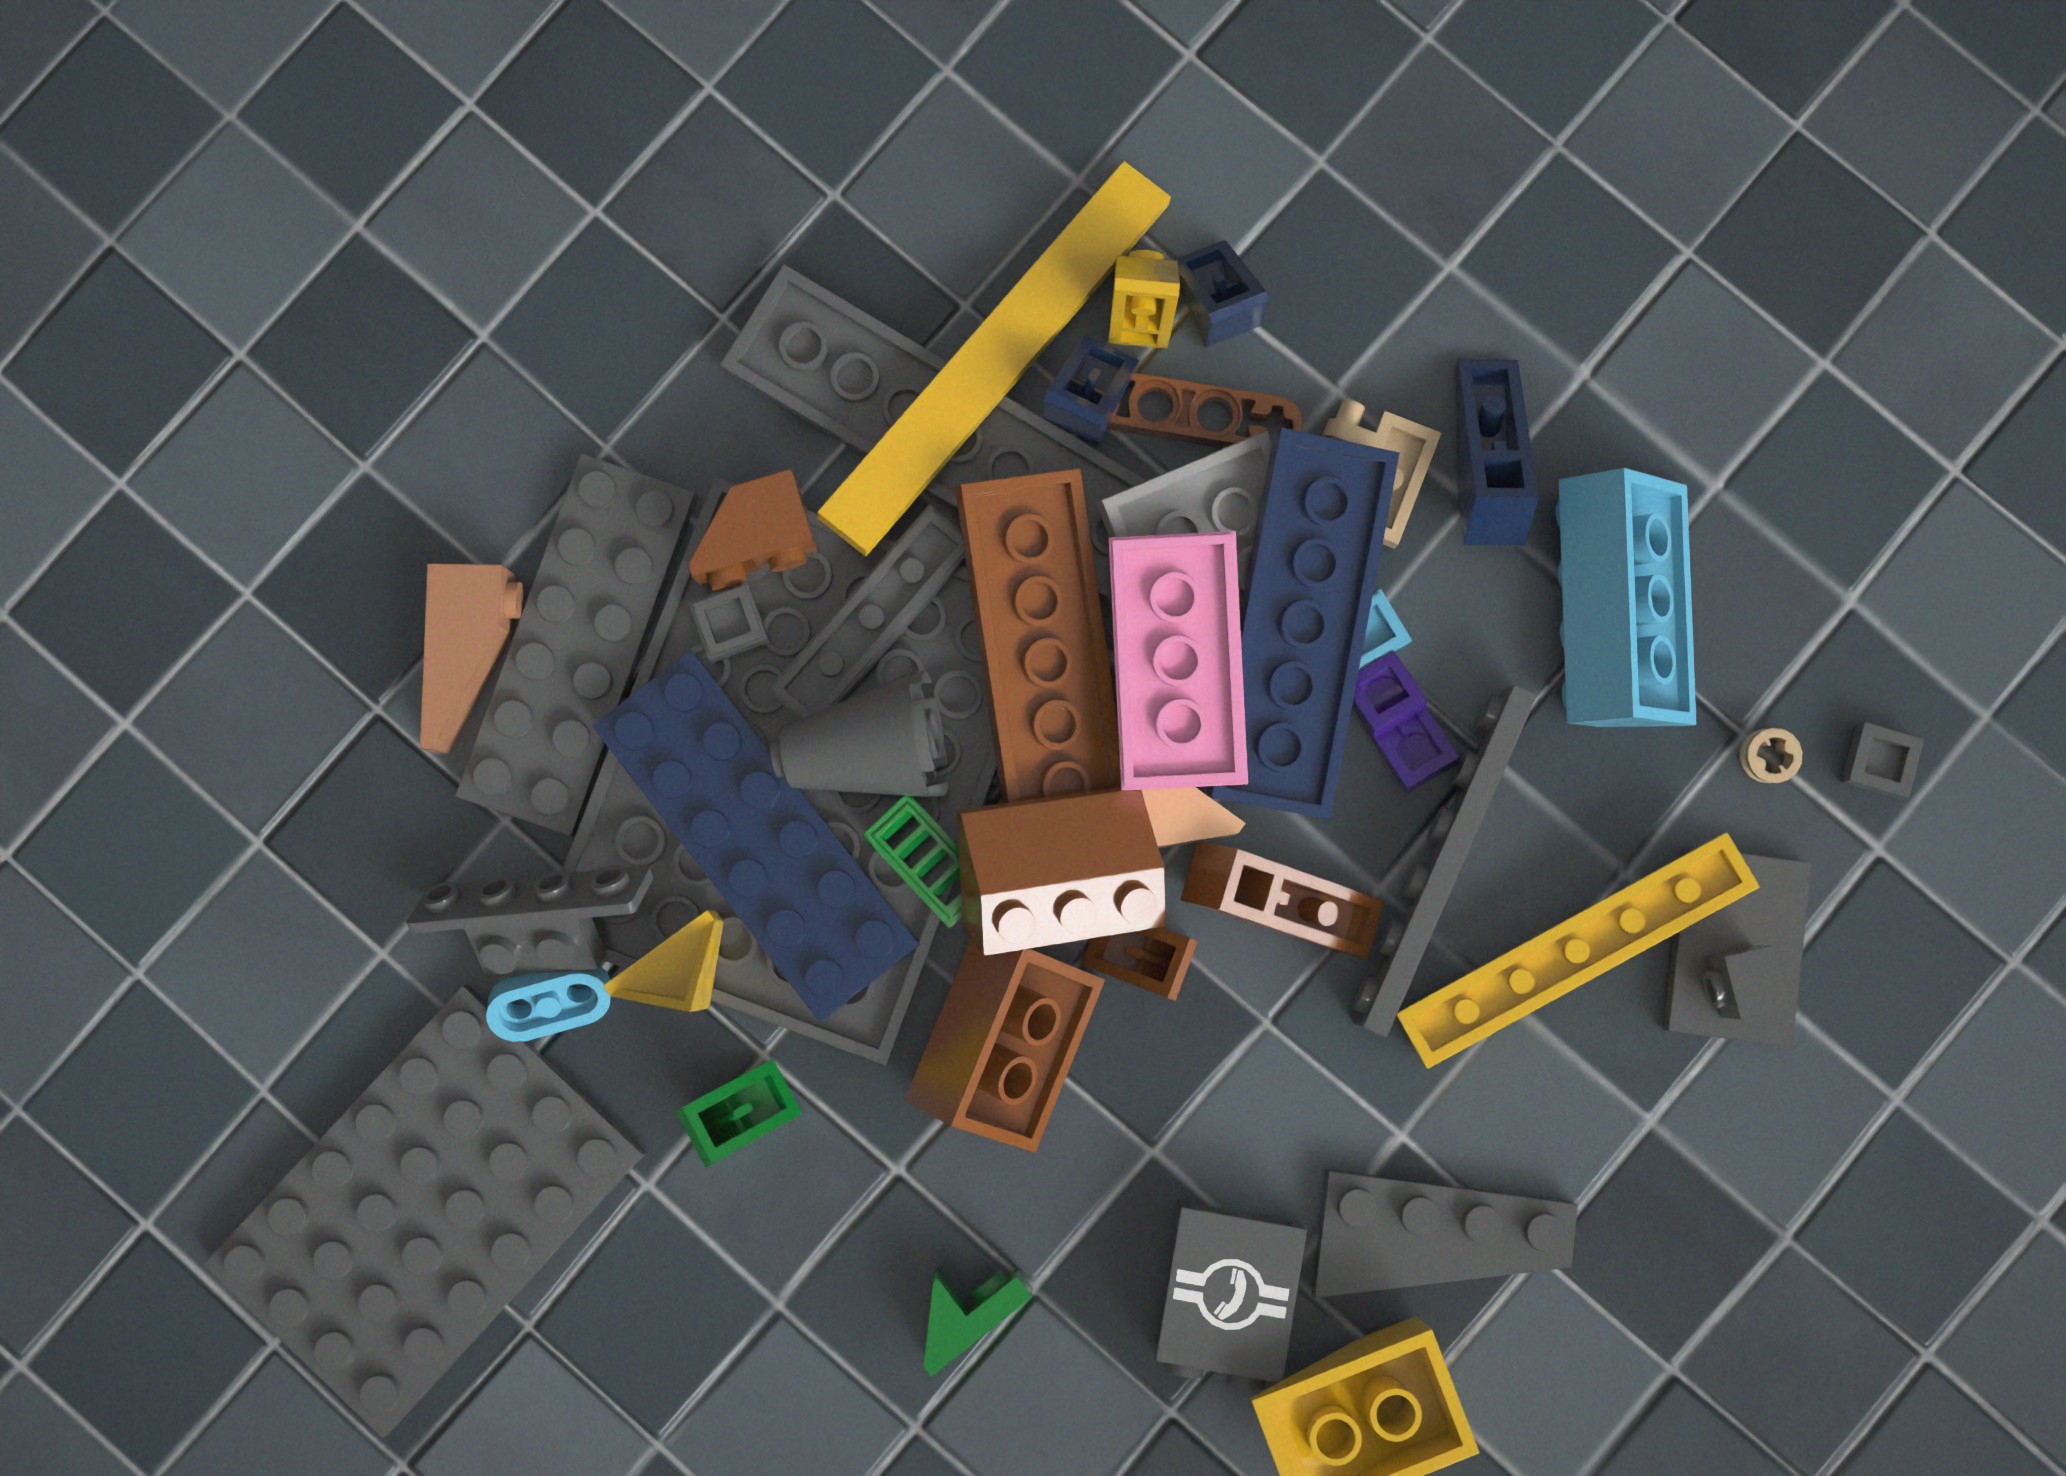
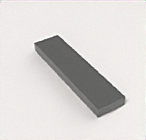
M929 504L767 691L799 719L844 701L966 561L962 532Z

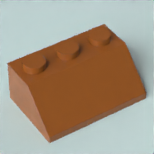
M1121 787L957 810L963 928L984 956L1165 926L1164 866L1142 790H1121Z
M970 939L904 1102L952 1127L1036 1153L1105 979L1030 948L984 956L973 940Z

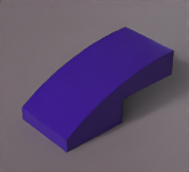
M1393 650L1358 672L1352 706L1381 756L1407 795L1459 764L1460 756L1426 708L1427 698Z

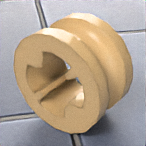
M1778 728L1760 729L1753 731L1744 738L1740 746L1739 760L1742 769L1750 778L1758 782L1780 783L1789 780L1798 772L1802 764L1803 752L1800 742L1792 733ZM1769 738L1776 741L1775 751L1784 755L1782 765H1771L1773 773L1765 771L1766 760L1757 756L1759 746L1771 745Z

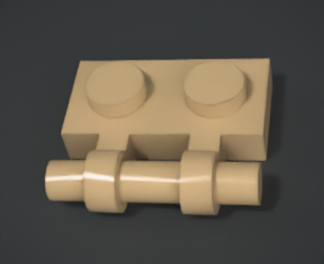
M1343 399L1336 418L1328 420L1322 436L1400 452L1383 539V545L1395 549L1400 542L1442 433L1387 411H1384L1376 431L1372 432L1359 426L1365 407L1356 401Z

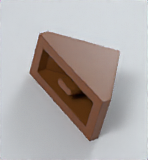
M1160 927L1091 938L1081 965L1176 1001L1198 941Z

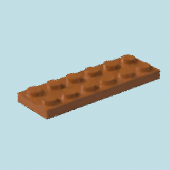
M1081 469L955 486L1002 803L1121 787L1118 720Z

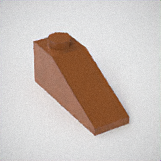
M1200 841L1197 842L1180 898L1183 902L1366 960L1369 956L1385 902L1384 900L1237 848Z

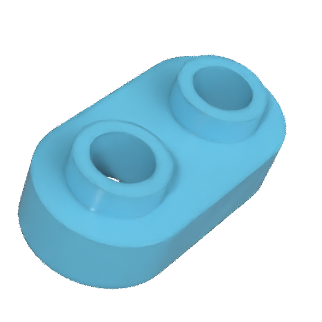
M599 966L598 969L525 974L506 978L497 983L489 994L486 1012L488 1026L493 1033L502 1039L512 1042H524L593 1023L599 1020L609 1008L611 996L603 986L610 981V977ZM584 984L588 987L583 989H577L572 987L571 985ZM523 999L529 1003L525 1005H515L512 1003V1001Z

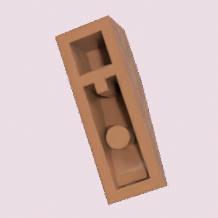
M427 564L420 749L435 754L450 753L514 636V620L521 619L524 609V590L522 583L516 582V575L503 565Z

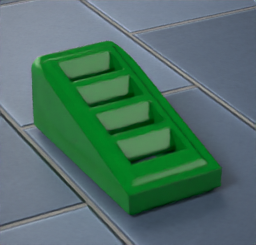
M904 795L862 836L950 929L962 918L961 892L946 906L938 896L960 877L959 846L912 796ZM914 816L921 825L893 849L886 841ZM931 835L938 844L916 865L910 868L904 859ZM946 854H949L956 862L928 887L921 878Z

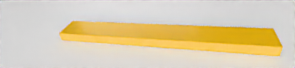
M1124 161L817 512L818 519L860 553L867 556L1115 269L1117 255L1126 256L1169 206L1171 196Z

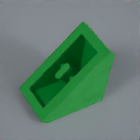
M774 1059L676 1110L705 1168L802 1114Z

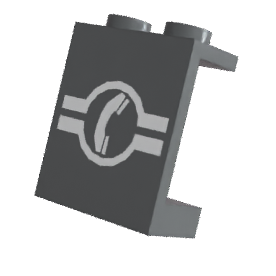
M1177 1200L1173 1224L1176 1229V1237L1159 1338L1155 1337L1153 1353L1155 1360L1166 1363L1165 1371L1176 1376L1199 1379L1202 1378L1203 1370L1228 1374V1383L1247 1389L1263 1390L1265 1389L1266 1381L1281 1382L1284 1377L1307 1229L1297 1221Z

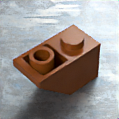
M788 469L730 487L688 564L691 576L701 587L710 584L712 590L727 589L748 580L746 573L770 566L771 572L791 570L807 562V554L819 551L799 484L792 470Z

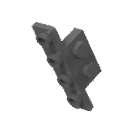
M612 865L596 871L576 873L553 871L543 876L514 879L508 876H500L488 881L462 884L450 881L442 882L424 892L421 900L406 920V923L411 933L464 929L486 978L598 969L606 955V950L592 917L634 913L654 877L649 866L625 868L621 865Z

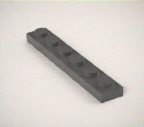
M1513 685L1502 691L1500 697L1491 694L1485 703L1476 725L1477 728L1484 731L1475 753L1470 750L1465 751L1452 778V783L1459 786L1458 792L1450 809L1441 806L1429 829L1427 839L1435 842L1428 860L1425 865L1417 862L1405 883L1402 895L1410 899L1401 921L1394 918L1390 920L1379 942L1377 952L1385 955L1376 977L1367 975L1357 991L1352 1009L1360 1013L1355 1025L1376 1035L1387 1037L1537 694Z

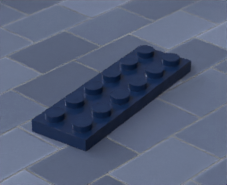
M1282 427L1274 430L1240 612L1248 784L1208 786L1206 795L1210 798L1331 819L1400 452Z
M692 650L592 725L819 1023L921 945L801 789L791 788L786 777L777 778L772 766L770 749Z

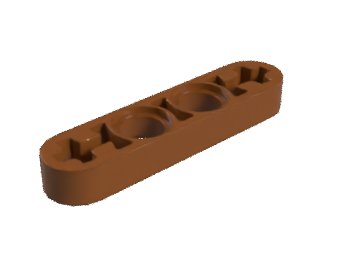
M1134 372L1127 386L1133 388L1128 400V418L1118 416L1121 404L1119 403L1107 430L1224 448L1255 434L1267 431L1263 426L1249 424L1246 430V437L1236 435L1243 417L1242 406L1252 408L1248 420L1264 422L1267 421L1270 412H1276L1281 414V424L1289 426L1291 430L1301 431L1303 425L1302 415L1298 407L1289 399L1281 396ZM1149 392L1163 393L1172 404V412L1163 421H1148L1141 416L1138 410L1139 399ZM1209 401L1223 403L1231 413V424L1220 432L1206 430L1200 425L1197 418L1198 409Z

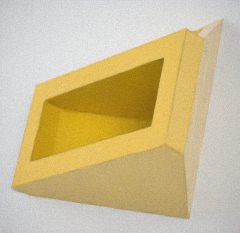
M705 911L603 987L611 997L687 1012L709 1009L724 923L723 919L717 911Z

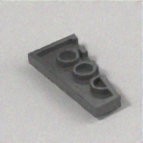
M1326 1169L1312 1295L1314 1298L1572 1268L1578 1204L1572 1201Z

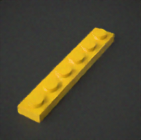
M1728 832L1723 833L1398 1011L1396 1016L1425 1068L1429 1069L1760 888Z

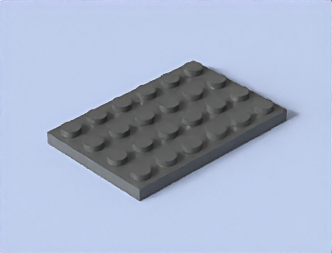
M469 985L462 986L203 1264L218 1281L382 1438L391 1433L647 1153L529 1041L512 1042L502 1039L493 1033L486 1020L487 1002Z

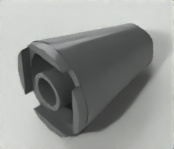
M925 670L909 673L780 728L779 740H773L770 744L772 766L777 778L786 777L789 786L796 789L921 797L946 795L948 781L937 783L936 768L948 766L940 709L937 697L924 698L920 684L932 682L929 674Z

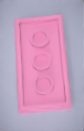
M1236 531L1109 538L1121 790L1248 784Z

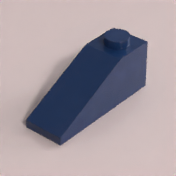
M1458 359L1456 365L1457 485L1463 545L1525 546L1539 496L1518 360Z

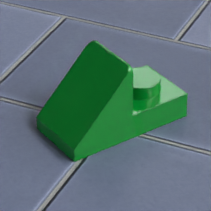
M938 1267L936 1268L933 1278L923 1364L930 1377L1032 1298V1286L1018 1268L1006 1277L998 1269L982 1280L969 1293L975 1300L969 1306Z

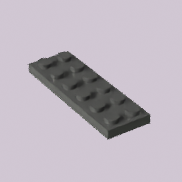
M580 454L455 797L575 837L608 749L592 725L626 699L698 499L694 491Z

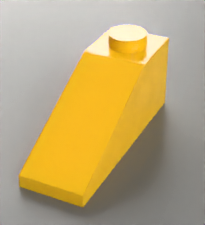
M1151 250L1131 251L1129 256L1117 255L1108 343L1168 349L1179 297L1178 261L1165 260L1163 254Z

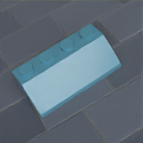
M1627 468L1559 479V500L1555 513L1561 539V560L1558 565V580L1562 588L1563 621L1560 625V640L1565 656V681L1562 686V701L1566 709L1567 723L1595 727L1696 725L1687 485Z

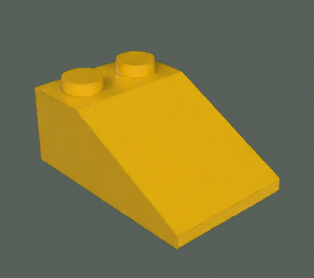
M1417 1316L1361 1337L1250 1398L1279 1476H1424L1480 1453L1433 1330Z

